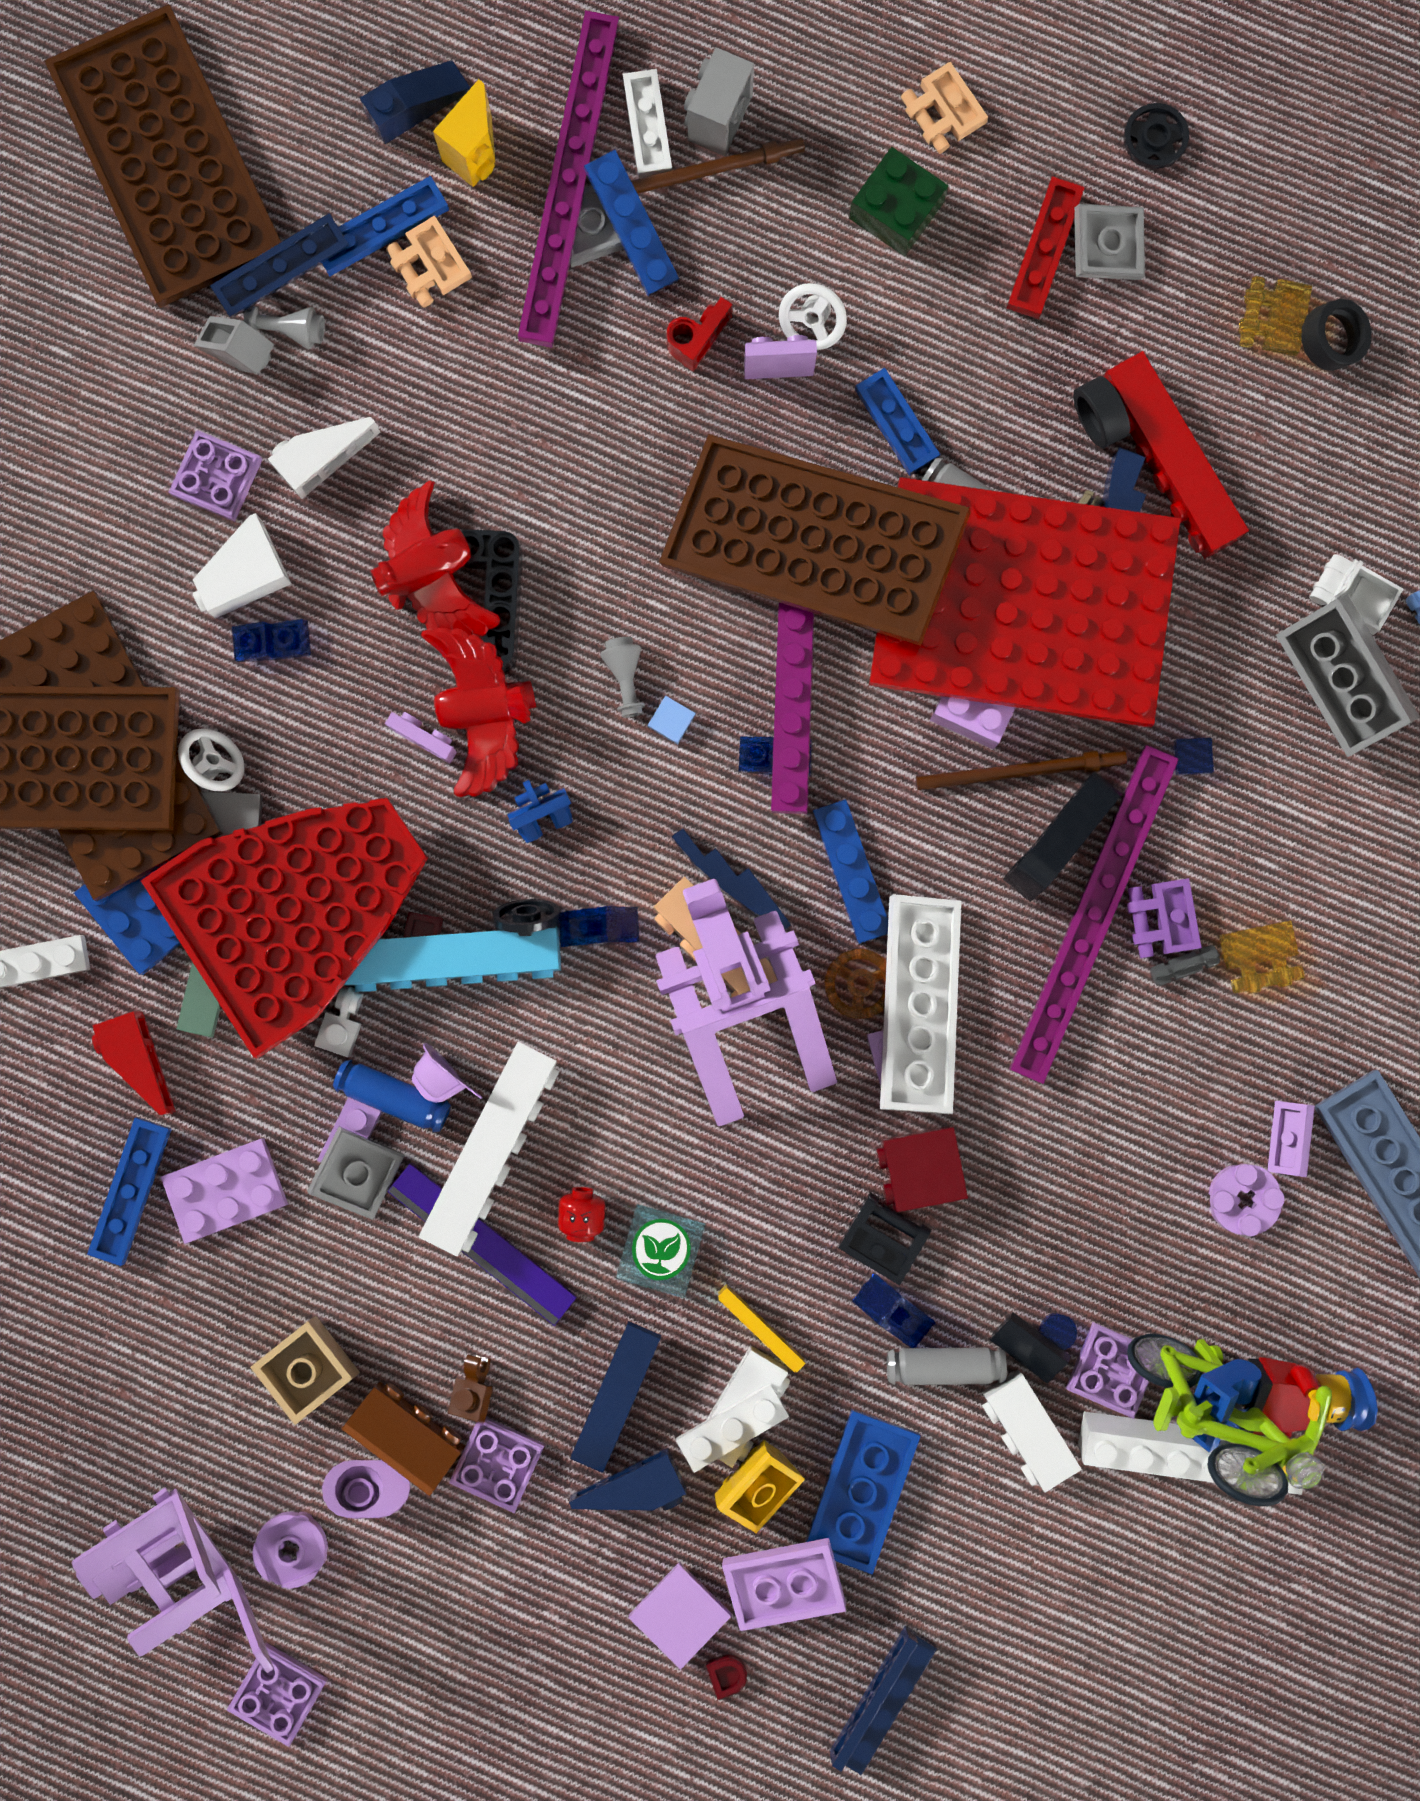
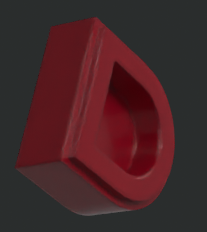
M727 1654L706 1661V1667L717 1700L737 1694L744 1688L747 1681V1669L739 1657Z

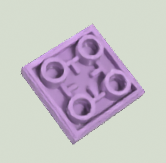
M804 335L790 336L787 338V341H773L770 337L752 339L751 343L745 344V379L814 376L817 356L816 340H808V337Z
M196 430L168 493L173 497L235 522L263 459L259 455Z
M1092 1322L1066 1389L1134 1419L1149 1381L1139 1375L1128 1360L1127 1349L1133 1339ZM1141 1343L1135 1349V1357L1145 1370L1153 1374L1161 1351Z
M486 1417L485 1423L476 1422L449 1484L515 1513L545 1444Z
M679 1562L636 1606L628 1618L681 1670L731 1617V1612Z
M266 1642L265 1646L274 1669L266 1673L259 1661L255 1659L227 1711L289 1747L328 1678Z

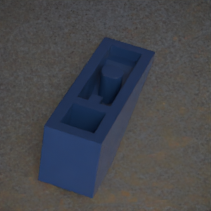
M453 60L390 79L360 97L366 117L383 143L387 144L464 96L470 90V86Z
M666 1448L572 1494L569 1504L571 1509L653 1511L662 1507L665 1511L679 1505L683 1501L682 1496L686 1495L687 1487L669 1448Z

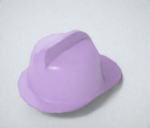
M427 1043L423 1044L425 1053L414 1067L412 1082L426 1100L435 1103L443 1102L466 1088L480 1099L483 1098L459 1077L453 1067L438 1051Z
M382 1460L343 1461L334 1466L325 1476L322 1486L323 1500L328 1509L338 1516L354 1519L387 1517L400 1510L407 1501L410 1492V1481Z

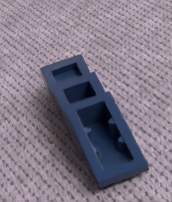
M683 828L672 836V841L698 871L708 880H717L722 893L757 917L777 911L785 931L790 928V922L749 868L736 876L716 848L704 856Z
M628 1321L572 1452L571 1460L601 1473L604 1472L662 1335Z

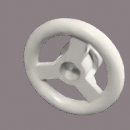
M807 283L796 286L784 296L779 308V322L786 337L799 335L792 327L790 321L803 322L807 327L812 328L818 339L816 340L817 350H823L834 345L842 337L846 328L847 315L841 299L831 289L823 285ZM813 294L807 298L801 309H790L792 303L798 297ZM832 305L836 313V325L829 335L824 324L830 315ZM810 312H815L818 317H813Z
M195 729L181 739L178 747V758L181 767L186 775L197 785L212 791H227L240 783L245 770L244 760L238 747L227 736L211 729ZM198 740L200 752L191 761L189 748L194 741ZM211 740L224 747L230 754L233 762L223 759L214 750ZM219 773L231 774V777L226 780H213Z

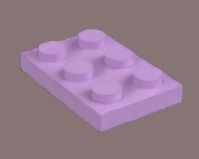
M264 1138L161 1176L184 1244L288 1205Z
M829 1538L723 1558L722 1568L740 1631L846 1611V1601Z

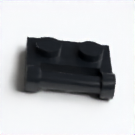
M869 1192L837 1248L900 1286L927 1241L932 1229L924 1224L920 1226L879 1202V1197ZM873 1214L911 1237L912 1241L908 1248L867 1224L869 1216Z

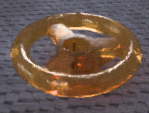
M852 949L837 956L828 967L824 982L826 996L831 1005L842 1015L853 1019H867L882 1012L885 1007L887 961L881 955L868 949ZM855 959H864L874 963L879 969L872 973L866 969H857L852 972L844 964ZM837 974L847 981V989L853 995L852 1007L846 1005L837 995L835 989ZM857 977H862L866 980L867 985L864 990H857L855 988L854 980ZM884 979V990L880 999L872 1006L863 1008L864 997L874 991L876 982Z

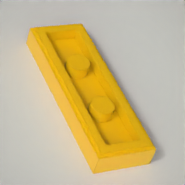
M726 1284L718 1292V1300L793 1372H798L806 1364L804 1358L730 1286Z

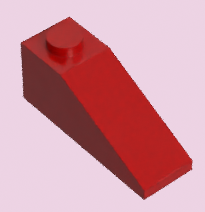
M132 1011L93 1025L95 1034L92 1035V1043L97 1054L102 1055L103 1060L160 1116L175 1113L176 1110L143 1012Z

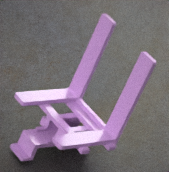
M716 879L684 889L683 895L703 948L693 951L697 966L689 969L686 968L679 947L657 953L656 959L663 978L656 980L661 995L669 993L677 1018L670 1020L675 1035L683 1033L717 1126L739 1120L744 1117L715 1033L774 1010L785 1009L810 1091L815 1092L836 1084L837 1079L809 987L816 983L810 969L802 972L793 951V947L799 945L794 930L788 933L785 932L777 911L754 918V923L762 942L753 945L748 932L740 935L737 934ZM765 957L769 958L778 980L770 984L760 963V959ZM741 967L750 991L730 998L721 974ZM703 980L712 1005L701 1009L693 984Z
M165 1487L153 1495L157 1505L123 1528L117 1520L105 1526L103 1532L107 1538L72 1561L76 1577L93 1599L103 1595L111 1605L129 1592L132 1593L143 1586L161 1610L160 1614L128 1634V1642L138 1656L145 1655L176 1633L180 1634L189 1628L192 1622L222 1602H227L233 1598L254 1656L266 1673L274 1669L240 1579L177 1489L169 1492ZM183 1541L185 1543L179 1548H175V1546L180 1542ZM196 1569L203 1585L178 1602H175L166 1588Z

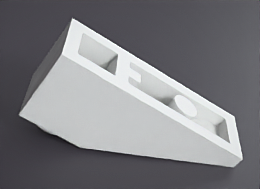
M371 417L297 435L289 441H282L273 449L272 456L268 460L297 495L303 499L381 432L375 421Z

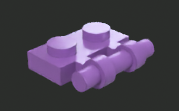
M1189 878L1151 885L1153 899L1144 900L1142 886L1128 888L1130 902L1127 903L1128 914L1132 913L1136 934H1132L1134 945H1138L1140 958L1154 956L1152 942L1161 941L1163 954L1202 948ZM1156 909L1159 930L1149 931L1146 911Z

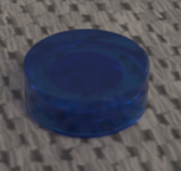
M1049 1314L1040 1324L1039 1332L1062 1350L1070 1348L1077 1338L1076 1325L1065 1314Z

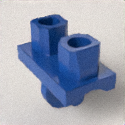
M530 780L523 782L526 792L514 797L518 807L530 801L532 803L507 814L513 831L517 829L526 843H530L543 836L537 819L548 814L556 829L573 822L569 807L571 801L565 788L538 799L550 793V790L546 783L533 788Z

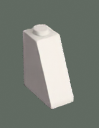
M256 513L250 515L195 576L193 582L197 591L193 592V596L202 612L207 610L216 619L291 584L268 531Z

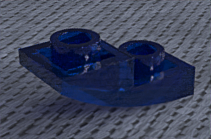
M304 619L272 624L263 621L232 626L234 659L236 662L278 660L311 655L308 621Z
M740 736L739 772L772 775L774 737ZM810 740L809 777H812V740Z

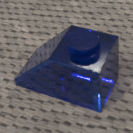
M604 906L560 912V947L639 943L638 907Z
M876 1273L863 1284L859 1293L852 1300L878 1325L910 1348H916L936 1323L930 1316Z

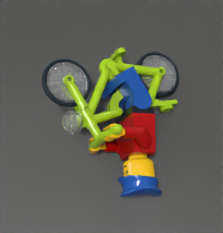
M1160 1334L1140 1335L1134 1338L1128 1345V1360L1135 1371L1151 1383L1165 1388L1153 1420L1154 1428L1157 1431L1167 1430L1171 1418L1177 1416L1176 1421L1180 1427L1181 1434L1186 1438L1193 1439L1209 1453L1211 1452L1208 1457L1207 1466L1214 1483L1228 1496L1248 1505L1263 1507L1278 1504L1288 1493V1482L1297 1489H1309L1320 1482L1324 1465L1319 1458L1313 1457V1453L1323 1433L1325 1423H1334L1340 1431H1346L1351 1427L1358 1431L1370 1429L1376 1423L1378 1412L1377 1398L1368 1377L1358 1367L1350 1372L1342 1370L1337 1371L1336 1374H1315L1314 1370L1306 1364L1291 1363L1265 1357H1259V1359L1249 1358L1248 1361L1236 1359L1223 1365V1353L1217 1345L1209 1346L1204 1339H1199L1194 1350H1192L1184 1343ZM1197 1385L1193 1395L1190 1388ZM1306 1430L1304 1435L1290 1439L1294 1431ZM1221 1439L1234 1443L1219 1446Z

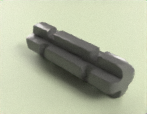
M1213 945L1201 948L1198 954L1193 951L1169 960L1166 966L1164 963L1151 967V977L1157 986L1168 984L1171 982V978L1178 980L1203 971V966H1206L1208 969L1219 965V953Z

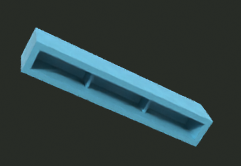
M559 928L536 931L531 936H519L518 933L500 930L379 939L344 985L355 986V992L377 991L376 984L390 983L391 990L412 988V982L426 981V987L447 986V979L461 978V984L483 983L482 976L494 975L497 976V982L518 980V974L532 973V979L554 978L553 971H561Z

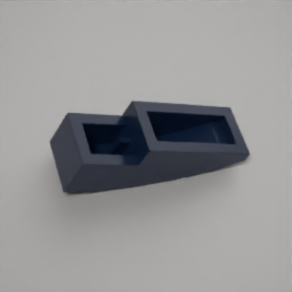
M1120 447L1112 457L1107 473L1102 499L1104 504L1102 507L1140 512L1146 494L1133 489L1146 457Z

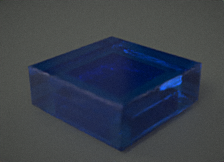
M1212 738L1174 740L1175 757L1179 758L1175 767L1176 775L1214 773Z

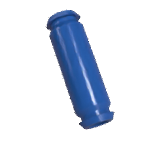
M352 1060L343 1061L333 1082V1088L337 1093L341 1090L346 1097L422 1129L431 1128L433 1129L432 1133L442 1130L451 1110V1105L447 1100L437 1103L428 1101L415 1086L366 1065H354Z

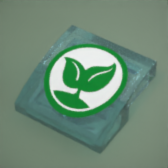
M637 1204L616 1279L685 1298L705 1223Z

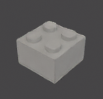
M715 47L711 58H705L701 64L698 73L700 82L697 89H691L685 100L684 110L687 111L684 125L688 127V141L726 157L753 97L754 63Z

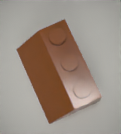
M379 1382L348 1419L342 1430L430 1496L463 1451L465 1445L460 1442L462 1438L450 1427L444 1426L442 1429L431 1420L433 1415L421 1405L416 1404L413 1407L403 1399L404 1393L398 1387L389 1382L386 1385Z

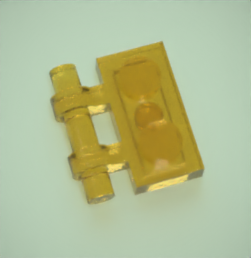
M1252 277L1250 288L1246 290L1244 303L1247 304L1245 316L1239 323L1238 332L1241 334L1239 345L1245 348L1253 347L1255 335L1265 336L1262 350L1296 357L1301 348L1302 326L1308 312L1312 285L1278 279L1274 285V290L1269 291L1264 290L1266 280L1264 277ZM1262 305L1270 307L1268 321L1258 319L1260 306Z
M1291 920L1219 935L1226 970L1240 967L1242 972V978L1231 980L1233 993L1247 991L1248 994L1260 992L1261 988L1278 985L1280 988L1291 986L1293 981L1305 978L1301 965L1289 968L1286 963V957L1299 955ZM1267 961L1272 962L1273 971L1257 974L1254 964Z

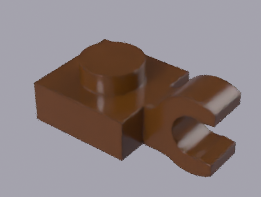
M477 1355L466 1356L464 1362L465 1379H455L447 1414L485 1423L493 1386L484 1384L491 1359Z

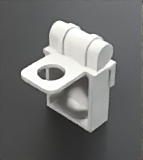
M1334 554L1331 560L1326 563L1319 581L1315 582L1309 598L1316 604L1327 605L1339 597L1348 595L1372 635L1376 634L1381 630L1403 588L1362 566L1363 561L1361 560L1351 562L1343 556Z

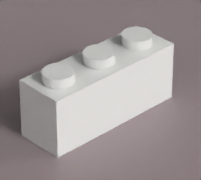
M750 1345L707 1419L771 1383L780 1399L790 1383V1380L786 1378L788 1374L787 1367ZM749 1440L720 1457L719 1460L733 1468L737 1459L742 1462L745 1460L752 1448L753 1442Z
M1019 1370L1007 1376L1004 1382L1000 1384L997 1382L982 1392L987 1400L982 1405L983 1409L993 1424L998 1421L1002 1424L1006 1434L1002 1435L1001 1438L1012 1455L1019 1452L1026 1464L1020 1468L1032 1487L1039 1484L1046 1493L1082 1470L1024 1375Z

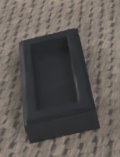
M1014 1312L1002 1322L990 1338V1341L1047 1384L1069 1363L1071 1357Z

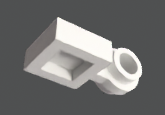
M353 987L348 989L341 988L335 1003V1008L340 1009V1016L328 1012L325 1013L314 1046L345 1057L351 1056L361 1023L349 1020L350 1013L356 1015L359 1011L363 994L355 992Z

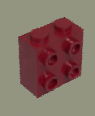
M947 1126L880 1139L882 1147L876 1148L878 1165L880 1170L886 1169L889 1182L883 1184L886 1204H893L896 1212L968 1199L954 1127Z

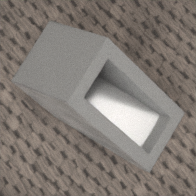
M210 316L194 346L242 372L258 374L268 364L270 351L274 343L242 320Z

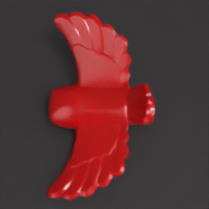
M428 481L421 488L414 489L407 498L400 502L397 512L390 518L389 525L384 527L382 532L385 539L384 549L388 551L390 560L378 563V567L370 570L372 579L380 596L388 594L389 601L396 610L403 608L408 597L412 602V607L417 611L418 621L425 624L427 630H436L442 627L450 630L461 629L468 635L484 636L489 629L499 625L500 617L476 604L458 586L453 573L464 566L471 558L470 547L460 529H448L435 535L433 534L429 524L428 513L429 501L435 482Z
M442 627L436 630H424L421 632V637L442 654V657L452 669L457 686L443 690L434 696L436 718L441 727L465 729L467 734V757L463 772L453 792L457 797L467 795L476 797L484 791L491 792L499 781H504L507 778L509 770H513L518 766L516 752L519 749V743L515 738L514 720L517 719L526 724L530 721L531 714L529 709L536 708L531 681L507 683L505 672L502 670L503 661L497 656L495 645L483 642L476 635H468L461 629L450 630Z

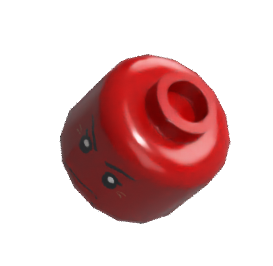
M574 1187L572 1188V1193L564 1195L559 1200L558 1228L566 1235L568 1240L573 1242H591L595 1239L596 1235H599L604 1230L605 1201L602 1197L593 1194L592 1188Z

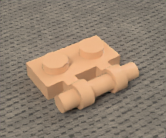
M948 62L921 80L920 86L925 94L919 98L912 89H908L901 95L902 101L907 106L906 113L911 120L917 121L924 131L923 138L928 145H933L939 154L946 151L950 146L944 134L951 130L957 141H960L985 125L988 120L987 114L951 62ZM933 105L942 117L936 123L927 112V109Z
M435 216L405 233L411 244L408 248L402 250L398 242H393L386 248L392 258L390 263L394 270L402 274L408 284L406 289L412 298H417L423 308L431 305L434 301L428 292L430 287L436 284L442 295H445L472 278L471 272ZM418 259L421 260L427 269V272L418 276L412 266L413 262Z

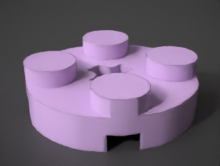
M1250 1164L1232 1165L1224 1168L1215 1176L1209 1188L1210 1210L1216 1222L1227 1231L1246 1236H1255L1268 1230L1277 1221L1285 1199L1274 1176L1264 1168ZM1240 1191L1243 1193L1252 1192L1253 1204L1251 1207L1244 1206L1241 1209L1238 1206L1241 1200L1237 1195Z
M293 1511L280 1513L267 1521L257 1535L253 1547L255 1567L262 1578L268 1582L272 1581L275 1584L282 1585V1588L291 1589L303 1586L317 1575L325 1563L328 1549L327 1538L320 1524L309 1513ZM285 1541H291L292 1544L298 1545L297 1558L292 1559L289 1554H282L281 1550L286 1546Z

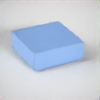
M665 695L647 726L678 745L696 713Z

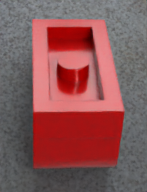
M720 297L715 306L710 304L705 309L700 318L701 325L688 317L673 319L667 327V348L669 353L681 362L682 365L694 372L732 318L733 304ZM679 334H687L692 340L686 344H679L674 338Z

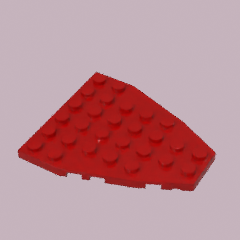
M388 798L370 800L368 803L359 804L353 802L343 804L340 807L306 809L265 821V824L234 830L232 834L215 839L210 837L200 840L142 879L141 882L253 1058L258 1059L320 1016L387 930L428 857Z

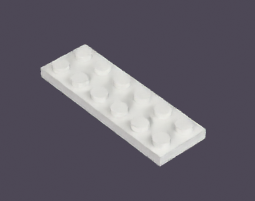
M896 894L889 897L880 1109L953 1114L961 901Z

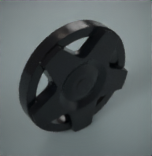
M1162 103L1147 104L1138 108L1128 119L1123 134L1124 146L1131 157L1130 159L1137 165L1152 169L1167 168L1183 155L1189 141V128L1183 115L1175 108ZM1149 113L1147 121L1136 120L1141 115ZM1165 114L1172 117L1177 124L1167 123ZM1131 138L1137 142V146L1135 148L1131 142ZM1182 140L1180 149L1175 152L1173 144ZM1154 156V157H1156L1158 160H1152V159H1149V158Z
M541 899L511 901L497 907L493 912V921L497 931L518 933L519 936H531L536 931L556 928L560 920L559 906L553 902Z

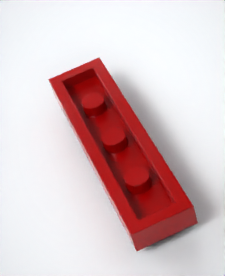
M1053 176L1051 177L1006 309L1036 319L1040 318L1075 217L1074 207L1079 204L1085 187Z

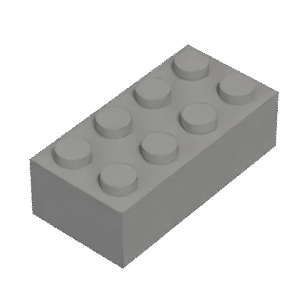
M1348 595L1335 599L1276 634L1347 757L1420 717Z

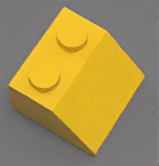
M479 79L433 131L442 162L472 187L480 179L483 181L488 178L495 166L492 115L485 85Z
M763 1440L749 1452L747 1459L738 1469L724 1480L723 1485L715 1493L716 1506L721 1513L757 1533L805 1478L780 1450Z

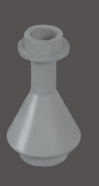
M253 307L252 310L246 309L243 322L257 332L258 329L280 331L308 350L314 346V343L321 344L325 332L324 316L317 315L313 307L283 317L260 315L258 307Z
M632 637L610 639L605 642L606 649L600 653V657L620 684L623 705L619 706L617 711L621 712L622 718L642 715V708L645 707V703L637 702L633 682L641 646L633 644Z

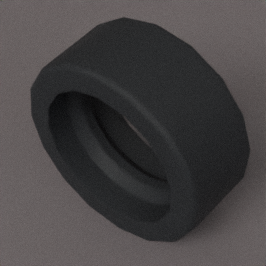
M1340 298L1314 308L1306 316L1302 326L1301 341L1306 355L1313 364L1323 370L1334 371L1359 362L1367 354L1371 344L1372 329L1368 316L1359 305L1352 300ZM1329 315L1336 317L1345 327L1348 339L1347 348L1343 355L1334 351L1327 341L1325 325Z
M1099 376L1074 390L1073 399L1078 417L1086 433L1096 446L1104 449L1129 435L1130 422L1126 408L1120 395L1106 378Z

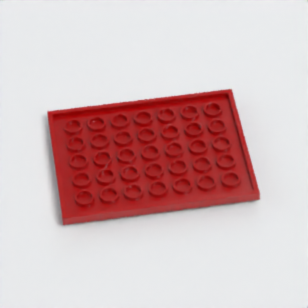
M899 477L898 488L969 507L971 514L921 646L876 632L869 686L949 698L953 697L1150 728L1155 724L1181 518Z

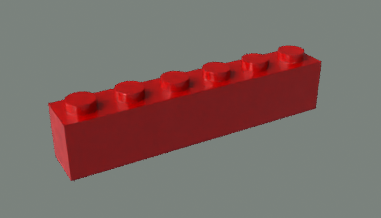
M1144 351L1107 370L1103 377L1114 386L1126 408L1130 422V434L1137 444L1135 446L1138 455L1146 457L1144 463H1148L1153 471V481L1157 489L1161 493H1166L1171 502L1170 508L1173 516L1181 518L1180 523L1183 522L1189 533L1188 540L1196 553H1201L1205 560L1239 541L1249 532V529Z

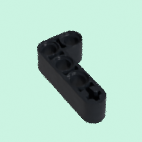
M463 530L461 532L468 543H477L479 545L477 553L471 556L464 567L486 570L484 608L495 614L507 613L511 617L506 626L489 629L482 639L483 642L495 645L497 653L499 642L496 637L502 639V647L505 653L508 654L501 657L503 661L502 670L506 673L515 666L517 660L522 549L516 536L510 532ZM509 544L514 547V552L509 557L502 558L496 555L500 546ZM506 578L513 582L512 587L506 592L501 593L494 589L495 584L500 579Z
M1094 771L1070 798L1032 847L1010 869L1003 880L1029 902L1034 900L1057 877L1122 793Z

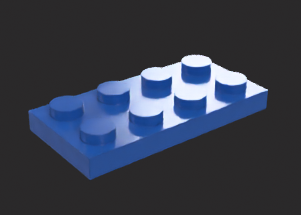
M851 1409L805 1542L829 1538L835 1561L873 1575L921 1436L920 1433Z

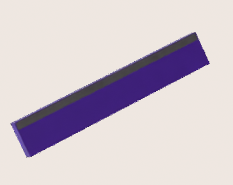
M410 1163L387 1192L426 1223L443 1188L414 1164ZM478 1218L473 1228V1231L477 1232L478 1235L470 1251L462 1250L461 1252L555 1326L575 1301L577 1295L481 1218Z

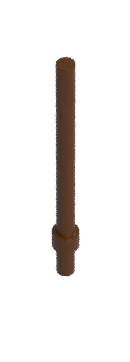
M802 137L778 144L776 141L761 144V148L647 176L632 180L631 182L637 194L762 162L765 165L777 163L782 157L805 152V145Z
M1098 751L1082 752V756L916 776L917 790L1079 770H1083L1084 773L1099 772L1100 768L1127 765L1126 751L1098 754Z

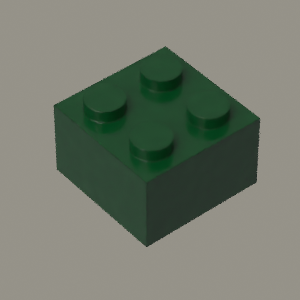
M891 146L852 200L849 219L905 257L943 205L949 185Z

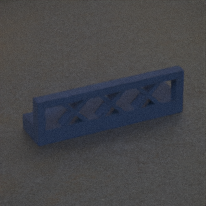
M330 213L210 285L229 317L233 318L349 247V244Z
M904 1626L830 1749L831 1763L834 1768L842 1772L844 1767L847 1766L862 1776L935 1654L937 1647L934 1643Z

